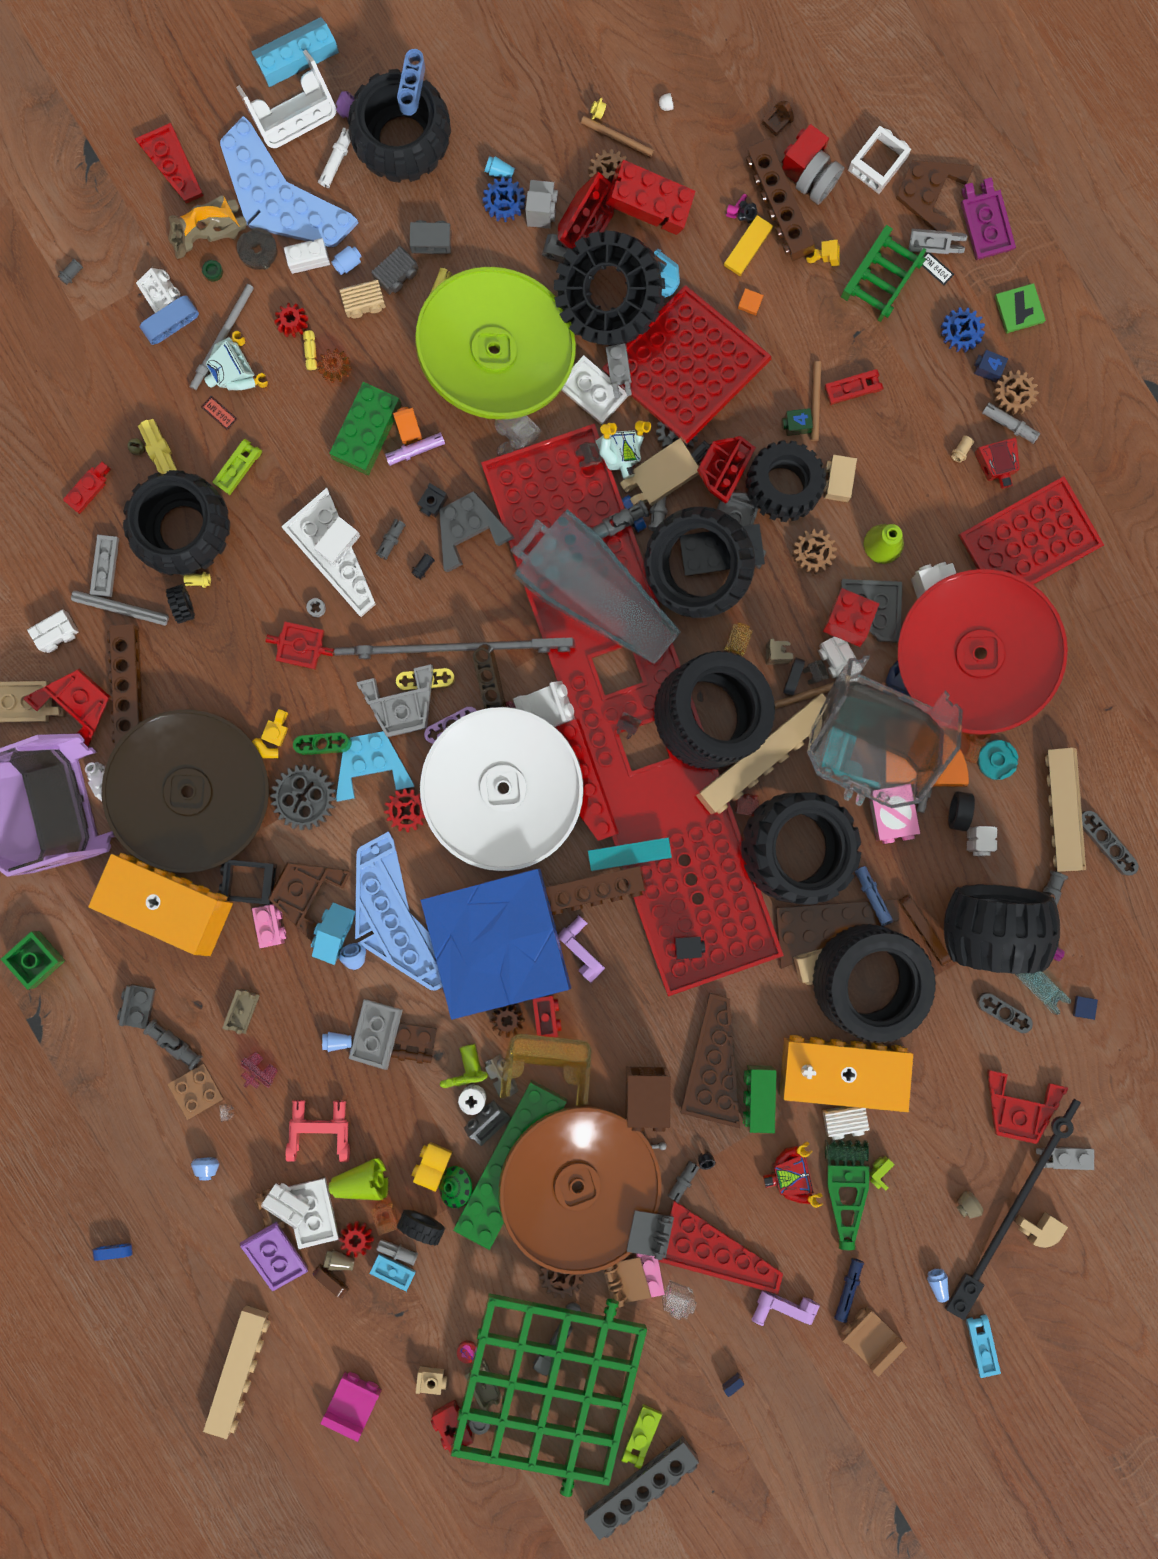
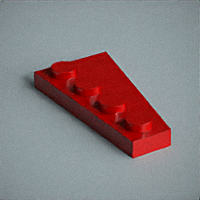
M171 123L135 138L139 146L186 204L204 196Z

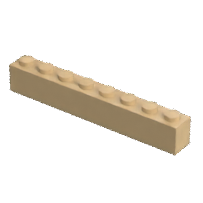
M823 693L816 696L772 732L756 752L734 763L696 795L710 814L716 812L720 814L728 808L727 803L731 799L736 801L743 795L742 790L746 787L750 789L759 782L757 779L762 774L766 776L774 770L772 766L776 762L780 764L789 757L788 752L792 749L796 751L802 747L805 738L809 737L811 739L819 733L818 728L822 724L827 726L831 723L835 708Z

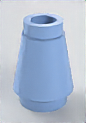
M333 1032L322 1034V1050L331 1052L351 1048V1035Z
M943 1269L929 1271L927 1280L937 1301H948L947 1274Z

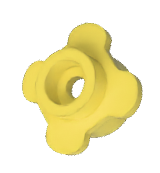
M602 97L592 104L590 113L593 114L592 120L595 117L601 119L604 114L606 103L602 102Z

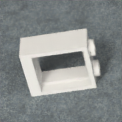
M879 126L851 161L848 171L880 194L906 161L911 148H909L905 141L893 136L889 129ZM877 139L900 155L884 177L862 161V158Z

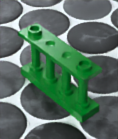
M888 225L884 227L841 295V298L848 301L851 295L853 297L857 296L881 311L878 318L879 322L882 321L884 316L887 318L890 316L894 309L892 304L916 267L920 269L926 260L923 257L926 252L925 248L917 256L893 241V237L890 236L893 228ZM882 247H889L913 262L909 271L906 272L882 257V253H880ZM878 263L902 278L903 280L898 288L871 273L869 269L871 264ZM861 279L864 281L867 279L892 295L887 305L860 289L861 286L858 284Z

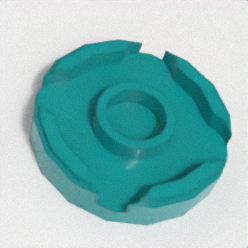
M993 740L986 743L979 750L977 765L986 777L992 780H1002L1010 777L1017 769L1018 754L1010 743L1002 740Z

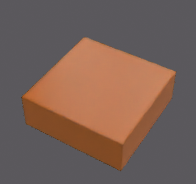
M745 288L738 309L756 316L764 295Z

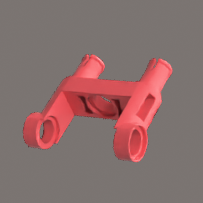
M292 1100V1119L289 1121V1143L286 1146V1161H296L297 1151H299L300 1133L337 1134L339 1161L349 1162L348 1121L345 1119L346 1101L341 1100L340 1108L339 1100L333 1101V1119L306 1120L304 1118L305 1100Z

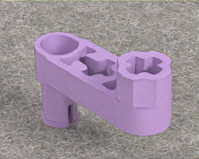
M578 915L567 928L564 927L558 933V938L585 963L578 971L592 983L605 967L575 940V936L588 924Z
M762 1290L757 1301L759 1304L751 1320L763 1326L769 1310L773 1308L801 1322L812 1325L820 1305L805 1297L802 1298L800 1305H797L780 1296Z

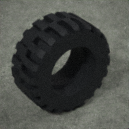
M781 440L777 445L775 442L768 444L767 448H762L758 455L755 456L747 473L746 488L748 489V498L753 499L751 504L754 508L758 507L761 509L759 513L763 516L768 514L770 516L769 519L774 521L776 518H780L781 522H787L789 518L791 521H796L800 516L805 517L818 503L826 486V479H824L826 471L824 468L821 469L823 462L820 458L817 459L815 457L817 454L813 450L809 451L806 449L808 446L804 444L801 446L797 445V441L791 440L790 443H786V440ZM777 468L791 470L800 478L803 486L802 492L784 494L778 491L771 484L768 473Z

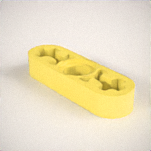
M447 668L433 669V673H437V677H443V673H447L448 676H451V679H448L447 683H444L443 680H437L438 684L434 685L435 678L433 675L431 689L450 687L455 681L453 672ZM414 671L402 672L397 676L396 684L401 690L412 691L418 689L417 686H414V682L408 683L407 687L400 683L405 676H407V679L413 680Z

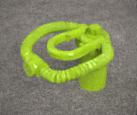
M475 1044L459 1048L465 1069L464 1075L441 1081V1087L462 1086L469 1083H477L487 1078V1072L481 1070Z

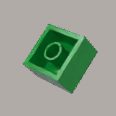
M31 931L1 958V961L27 990L36 988L66 961L40 931Z

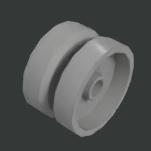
M822 150L808 164L795 187L803 194L811 191L810 199L818 205L835 187L845 168L837 161L829 165L830 156Z

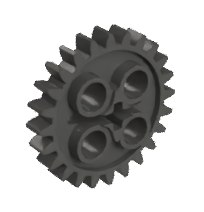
M295 765V771L292 768H288V775L281 773L283 779L275 780L279 785L278 787H272L276 794H272L270 797L276 798V801L272 802L271 805L278 807L273 812L281 813L278 818L279 820L286 819L284 825H289L292 822V829H296L299 824L300 830H304L305 825L308 830H311L313 824L316 827H320L319 820L327 822L325 815L332 816L329 808H335L331 801L337 800V798L332 797V794L337 791L330 789L334 782H327L329 775L322 776L323 770L319 769L316 772L315 766H311L309 769L308 765H303L301 770L299 765ZM300 778H303L305 781L302 789H299L297 786ZM317 789L321 791V798L318 800L314 798V791ZM301 794H305L306 801H302ZM289 795H292L294 798L291 806L286 802ZM305 806L310 808V815L308 817L303 815Z

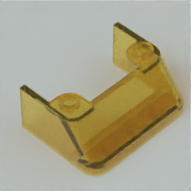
M527 1034L515 1035L509 1042L503 1064L500 1098L510 1097L511 1079L521 1076L524 1070V1063L563 1067L564 1080L568 1084L578 1085L576 1106L587 1105L591 1046L582 1040Z

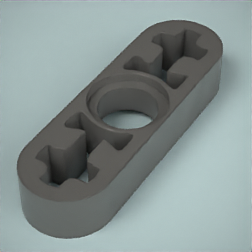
M982 993L978 996L977 1006L982 1011L1017 1032L1027 1033L1032 1029V1019L992 994ZM990 997L989 1001L992 1004L997 1005L995 1010L990 1006L984 1007L985 1003L982 1002L983 999H988ZM1003 1007H1007L1010 1010V1015L1006 1019H1002L999 1015ZM1014 1017L1019 1020H1024L1025 1018L1027 1026L1019 1028L1020 1024L1013 1021Z

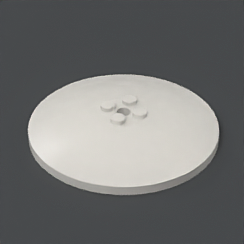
M507 707L488 708L472 712L446 728L436 739L427 754L420 781V797L423 812L430 829L439 842L450 853L464 862L479 868L495 871L522 869L542 861L556 851L570 835L578 820L584 792L579 761L563 734L548 721L533 713ZM501 782L509 785L508 793H500L498 786Z

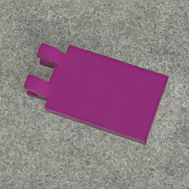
M992 177L984 179L983 183L980 184L983 192L981 194L975 195L973 182L965 184L964 188L961 189L965 199L961 201V207L976 260L1008 252L1016 248L1001 190H994Z

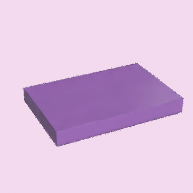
M277 1222L240 1242V1247L272 1292L308 1272L307 1265Z

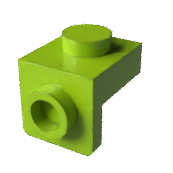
M886 1156L883 1158L879 1157L873 1163V1168L869 1171L872 1177L870 1181L878 1189L882 1187L886 1191L888 1187L880 1179L895 1164Z

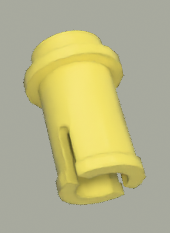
M206 572L184 575L185 586H202L206 588L211 584V576Z

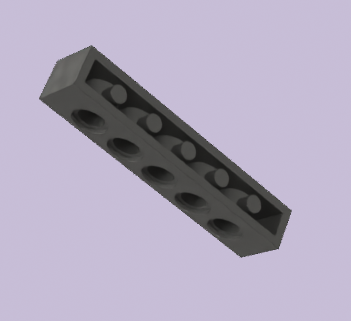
M683 1436L586 1510L584 1512L585 1522L599 1540L603 1537L608 1538L614 1533L617 1526L626 1524L635 1512L643 1511L648 1506V1502L653 1498L658 1499L664 1494L666 1488L670 1485L675 1486L684 1474L693 1472L699 1463L697 1454ZM674 1460H678L681 1462V1464L678 1467H672L670 1465L671 1462ZM657 1473H661L664 1475V1478L656 1480L654 1476ZM641 1486L648 1488L644 1493L639 1492L637 1489ZM624 1499H629L631 1503L629 1505H623L621 1504V1501ZM607 1512L615 1514L612 1518H606L604 1515Z

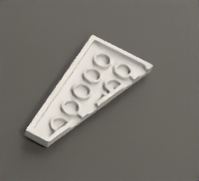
M326 488L287 521L282 528L357 614L362 617L376 603L353 548L349 549L336 567L314 549V543L320 535L324 536L328 531L329 523L339 517L330 493Z

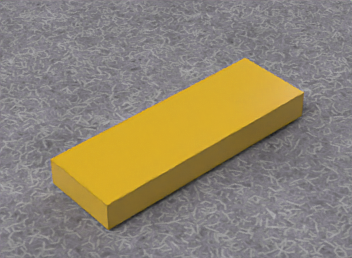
M757 215L725 261L724 266L741 276L773 229V225Z

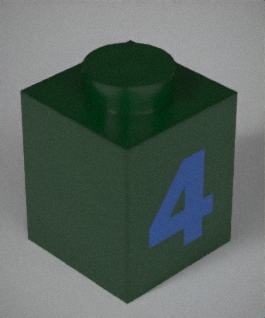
M811 408L786 411L784 418H782V429L786 430L787 436L811 433L813 429Z

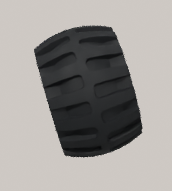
M710 507L685 508L664 519L650 536L644 556L646 580L655 597L671 611L691 618L716 616L736 605L747 592L755 570L754 548L746 530L729 514ZM705 528L716 533L726 543L731 556L730 572L725 583L715 593L703 597L689 594L680 588L671 575L669 565L672 547L679 537L692 529Z
M984 884L957 887L948 903L944 918V939L951 960L962 966H968L977 970L1011 974H1031L1045 971L1056 954L1060 938L1059 912L1054 897L1032 889Z

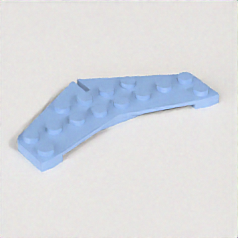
M244 116L221 139L220 146L243 216L250 228L306 242H314L316 239L323 238L327 247H335L359 223L351 213L288 183L252 124Z
M388 831L357 850L355 939L373 931V935L358 942V944L429 990H438L443 986L430 935L426 928L409 911L395 842Z

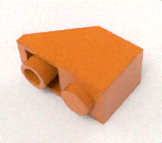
M403 407L393 413L403 445L407 446L422 440L413 408Z

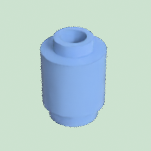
M347 246L334 256V260L331 263L337 272L342 275L360 264L359 258L362 256L356 247L351 248Z

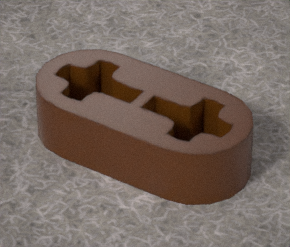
M319 1264L313 1271V1276L335 1296L343 1298L349 1291L348 1286L328 1268H324L323 1265Z

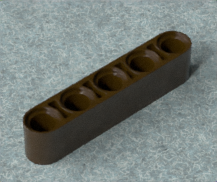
M482 644L474 651L473 661L484 709L507 707L494 650L490 645ZM479 651H486L488 659H482L479 656ZM484 670H489L493 677L491 679L486 678L483 674ZM488 690H494L497 698H491L488 695Z

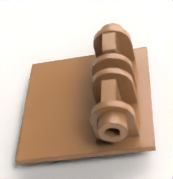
M204 1064L167 1084L186 1120L223 1100Z
M640 1257L620 1261L603 1270L610 1297L619 1302L617 1308L623 1307L624 1303L651 1298Z

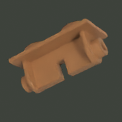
M271 1188L264 1190V1195L256 1193L257 1199H255L257 1209L263 1213L262 1223L264 1228L275 1222L278 1223L281 1229L284 1228V1221L261 1207Z

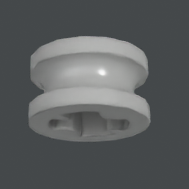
M313 598L307 603L306 608L311 616L321 617L324 615L326 606L322 600ZM314 603H315L316 605H317V603H320L319 608H320L321 610H320L319 612H317V611H315V613L312 612V611H313L312 605H313Z

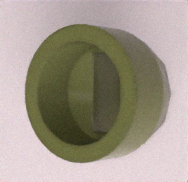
M133 438L128 442V450L133 455L138 456L144 452L145 445L140 439ZM132 444L140 445V448L132 446Z

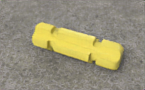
M311 330L304 331L307 370H316L315 335Z

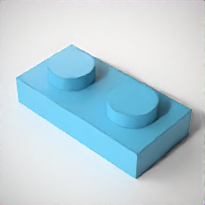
M379 1253L369 1274L407 1292L416 1271Z

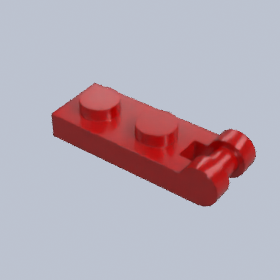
M878 370L868 371L825 384L824 387L830 405L882 391L884 388L882 383L879 382L878 377L880 375ZM866 380H871L872 385L868 386Z

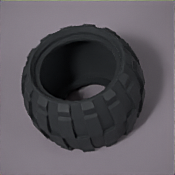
M399 69L388 70L389 73L382 75L377 73L371 76L369 83L366 85L362 84L355 93L354 101L349 109L348 133L357 157L362 163L366 164V167L371 172L381 178L385 176L392 182L400 183L404 179H409L412 182L419 180L420 176L424 173L430 174L438 166V160L444 158L451 134L450 117L446 103L441 98L440 93L427 80L423 81L417 111L413 115H404L400 111L397 100L402 72ZM411 80L407 84H414L416 81ZM406 100V101H404L403 103H404V104H409V103H411L412 101H411V100ZM396 117L412 118L421 125L424 131L415 141L403 146H390L380 142L382 128L389 120Z
M169 470L166 474L157 472L148 476V480L143 484L138 483L132 490L133 495L130 500L126 501L123 513L126 515V519L123 520L124 534L129 541V547L136 557L148 567L167 575L180 574L184 576L195 574L196 570L200 568L206 569L212 565L214 558L218 554L223 553L227 545L225 543L226 536L230 535L228 508L217 490L204 478L178 470ZM181 506L191 507L197 510L203 517L201 530L197 537L187 546L174 550L164 542L161 536L162 520L174 508Z

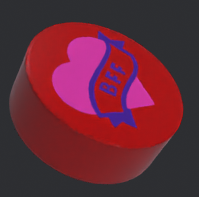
M472 1341L461 1342L457 1348L458 1359L463 1363H471L476 1344Z

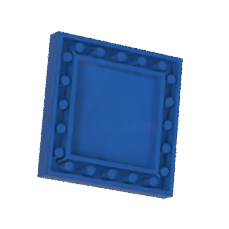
M535 869L421 900L451 1020L571 989L541 869Z

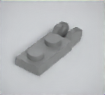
M912 229L908 249L909 251L921 252L925 248L928 253L941 254L964 253L965 247L950 244L951 240H967V234Z
M622 343L606 347L614 397L619 398L620 391L618 385L625 384L627 396L632 395L630 384L632 381L626 344Z
M1055 1147L1051 1154V1161H1047L1044 1168L1094 1170V1149ZM1037 1148L1036 1154L1041 1155L1045 1148Z

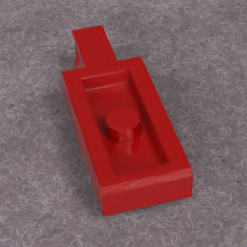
M101 462L96 468L92 467L63 498V501L80 514L106 485L107 478L105 476L111 470L110 467L104 462Z

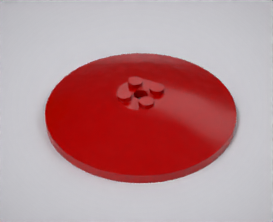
M992 569L968 570L948 576L926 590L914 603L904 620L900 632L898 666L902 681L910 697L931 719L949 729L962 733L995 734L1024 724L1036 716L1051 701L1065 673L1068 652L1067 637L1056 608L1044 593L1033 584L1004 571ZM983 648L986 651V657L984 659L976 658L974 654L976 649Z

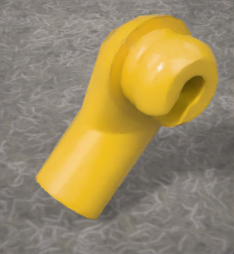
M260 738L253 739L252 743L262 758H278V748H267Z

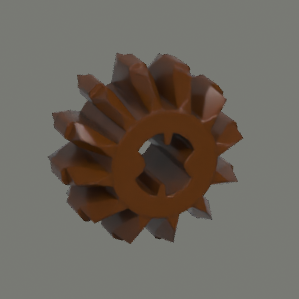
M516 1004L512 1007V1010L509 1009L510 1005H507L505 1010L503 1007L498 1008L500 1013L497 1011L492 1012L494 1016L498 1017L490 1019L491 1023H497V1025L492 1027L493 1031L498 1028L501 1029L498 1036H501L503 1031H506V1038L510 1037V1031H512L514 1036H517L518 1033L515 1027L519 1030L523 1029V1026L518 1024V1022H525V1018H518L523 1013L522 1010L517 1013L514 1012L517 1008ZM511 1016L513 1024L505 1025V1020H502V1017Z

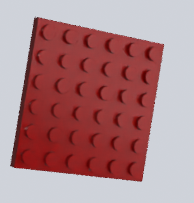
M685 285L659 311L660 314L656 321L648 325L650 329L643 335L639 334L636 336L637 339L626 343L632 381L630 383L632 395L630 396L688 444L772 358L769 353ZM607 362L602 367V371L608 377H610L609 366ZM625 384L619 385L623 390H625Z

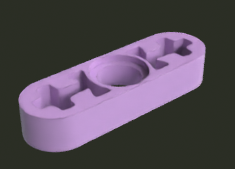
M466 707L429 726L424 733L425 739L429 743L434 744L436 740L429 738L431 730L435 732L441 730L439 727L441 724L445 730L449 720L457 721V716L460 715L462 718L466 716L467 711L472 713L477 710L473 707Z

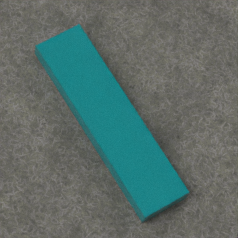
M669 837L588 851L591 871L672 858Z

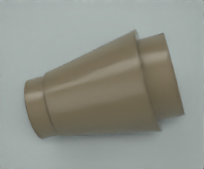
M332 1249V1251L326 1252L323 1267L328 1268V1270L352 1271L355 1258Z

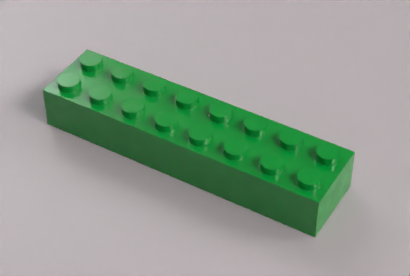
M533 1080L530 1081L453 1231L488 1250L491 1249L504 1224L499 1207V1181L508 1153L518 1138L536 1121L555 1111L562 1110L567 1102V1098Z

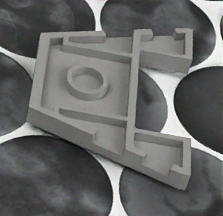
M433 665L414 668L417 690L383 698L379 696L375 678L357 682L358 688L365 696L366 702L373 710L374 716L386 737L427 728Z

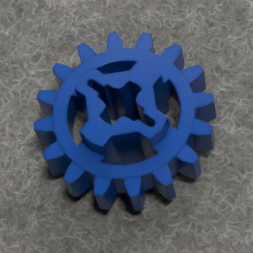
M501 177V182H498L495 178L494 185L487 184L488 190L483 191L485 197L482 199L483 204H486L484 206L485 211H489L490 217L496 215V221L503 218L504 222H507L508 217L515 220L514 214L521 215L520 209L525 208L523 202L526 201V198L523 195L524 189L519 188L518 181L513 184L512 178H509L507 182L504 177ZM515 194H516V196H517V202H516V203L514 202V198H515L514 195H515ZM492 196H493L494 199H495L493 205H492V203H491V198H492Z
M961 307L958 308L957 313L952 310L949 313L950 316L946 315L944 318L945 322L940 327L945 329L940 334L941 336H946L943 342L950 343L949 349L955 346L956 352L963 348L964 352H967L969 347L973 350L976 344L981 342L982 339L980 337H983L985 334L982 330L985 324L980 323L982 316L976 317L977 311L969 313L968 307L965 312L962 311ZM966 325L965 331L959 335L960 329Z

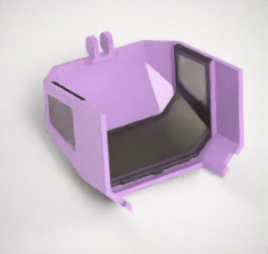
M80 734L35 735L0 748V872L7 877L40 872L110 851V840L115 835L111 831L98 836L79 759L97 752L92 747L88 748L83 743L84 738Z

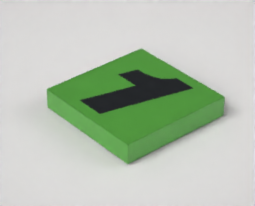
M1034 283L998 293L994 296L1006 334L1042 324L1046 321Z

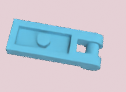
M980 1315V1318L977 1319L967 1318L966 1324L970 1334L979 1377L984 1378L1001 1374L987 1315ZM982 1326L984 1332L977 1333L976 1328Z

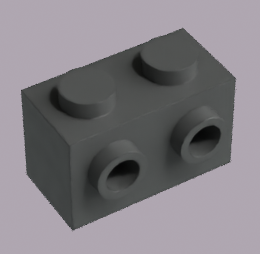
M423 220L410 222L411 253L451 254L452 230L450 223L445 221L427 223Z

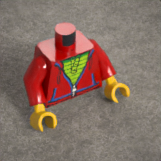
M804 1142L801 1146L785 1148L776 1157L775 1162L772 1163L774 1173L763 1176L765 1187L777 1186L780 1195H783L788 1200L801 1204H811L815 1208L822 1206L823 1203H818L816 1197L821 1198L823 1195L817 1193L812 1196L814 1190L806 1157L813 1151H806L804 1147L809 1145V1142Z

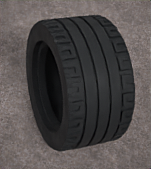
M711 651L701 654L675 669L661 683L658 694H656V701L654 702L655 725L663 744L670 750L673 756L682 760L683 763L701 769L725 767L756 752L765 743V740L768 739L775 719L774 697L765 676L746 658L738 654L735 655L732 652L728 653L727 651ZM697 682L713 683L721 687L732 699L736 708L737 723L735 731L729 740H718L709 736L696 723L691 710V695Z
M872 924L855 925L847 930L844 929L826 943V946L822 948L821 953L818 955V960L815 962L812 983L814 985V996L818 1000L817 1004L820 1006L821 1011L836 1026L864 1041L886 1043L887 1041L893 1042L901 1037H906L922 1024V1021L927 1017L933 1005L936 981L934 968L931 965L932 962L929 960V956L925 954L924 949L920 948V945L913 939L894 930ZM887 951L894 959L898 968L899 983L892 1000L882 1009L872 1013H858L853 1008L848 996L850 974L863 957L874 952Z

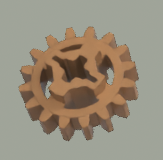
M613 149L610 150V153H606L603 150L602 156L596 153V160L591 159V166L588 168V173H590L589 180L598 171L612 183L616 167L622 160L627 161V157L623 156L621 158L620 151L613 154Z
M1017 370L1014 375L1012 371H1009L1007 376L1002 375L1001 381L995 384L997 388L993 391V394L998 395L994 401H1000L998 408L1004 406V412L1007 413L1009 410H1012V415H1015L1017 411L1023 414L1025 409L1029 411L1032 408L1031 404L1034 405L1037 401L1034 397L1039 394L1038 391H1034L1038 384H1032L1034 378L1028 379L1027 372L1020 375V370ZM1012 381L1011 386L1007 385L1004 387L1006 383ZM1027 398V401L1025 403L1020 404L1021 400H1025Z
M812 529L811 534L805 531L804 537L799 535L797 540L800 543H794L793 546L797 550H794L792 554L798 556L794 561L801 562L800 569L805 566L807 567V573L813 569L814 573L817 574L819 568L824 572L826 566L830 567L832 565L830 560H835L836 558L832 553L836 552L837 548L832 547L835 540H828L830 534L824 536L823 530L817 534L816 530ZM806 543L807 549L802 553V546ZM812 548H813L814 550H817V549L819 550V552L817 553V555H816V553H810V551L812 550ZM828 550L827 558L824 560L823 553Z

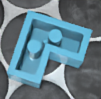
M332 903L329 910L325 909L321 919L322 923H318L314 930L316 936L311 944V947L314 948L312 957L335 965L343 948L345 937L353 924L356 911L336 903Z

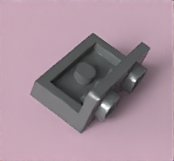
M493 1100L490 1104L485 1105L475 1118L468 1121L464 1130L470 1139H474L482 1146L511 1117Z

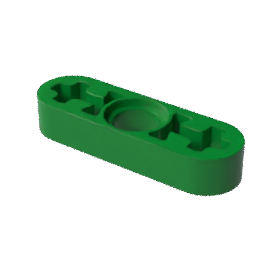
M341 732L302 735L295 738L293 748L301 755L339 753L348 751L352 741L348 735ZM341 738L345 740V743H342L341 746L332 743V741L340 742ZM326 739V747L319 749V740ZM304 741L307 744H312V747L304 746L302 749L300 748V745H302Z

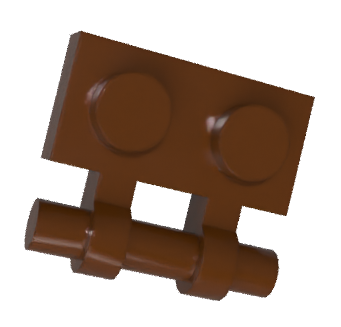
M399 1023L394 1044H401L400 1050L393 1049L391 1057L398 1058L399 1061H405L406 1059L417 1061L419 1064H423V1062L431 1063L432 1055L425 1054V1049H434L437 1028ZM407 1046L419 1047L418 1053L408 1052Z

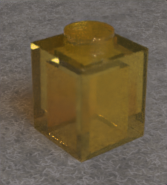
M742 623L733 624L724 650L743 656L753 631L749 629L748 625Z

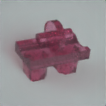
M256 1052L241 1061V1066L252 1074L250 1076L244 1072L241 1075L246 1080L243 1086L248 1088L251 1084L257 1089L260 1083L255 1080L256 1078L269 1088L273 1084V1079L278 1070L269 1064L262 1072L257 1066L263 1061V1058Z

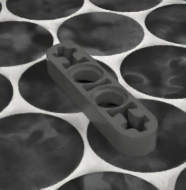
M1093 811L1082 812L1084 832L1114 867L1125 876L1136 874L1139 868L1138 862L1100 817ZM1085 816H1091V823L1093 825L1099 824V826L1094 828L1090 823L1085 824ZM1099 830H1104L1106 833L1104 841H1099L1096 837ZM1113 845H1116L1120 850L1119 855L1116 857L1110 854V848ZM1122 858L1126 863H1131V871L1124 870V868L1126 867L1124 862H1117V860Z

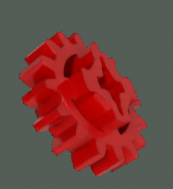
M404 788L403 794L397 790L395 791L396 797L389 796L391 803H385L389 810L384 811V813L390 815L386 820L393 821L392 828L398 825V831L401 832L403 828H406V832H410V827L417 830V824L424 825L422 818H425L420 793L414 795V789L408 793L407 788ZM402 797L412 798L409 802L400 800ZM417 804H419V807H420V814H419V815L416 813V807H415V806H416ZM394 805L397 808L398 815L396 817L394 816L393 812ZM411 805V808L409 810L411 814H406L402 816L404 812V809L402 807H407ZM404 819H410L411 821H413V823L404 824L401 822Z

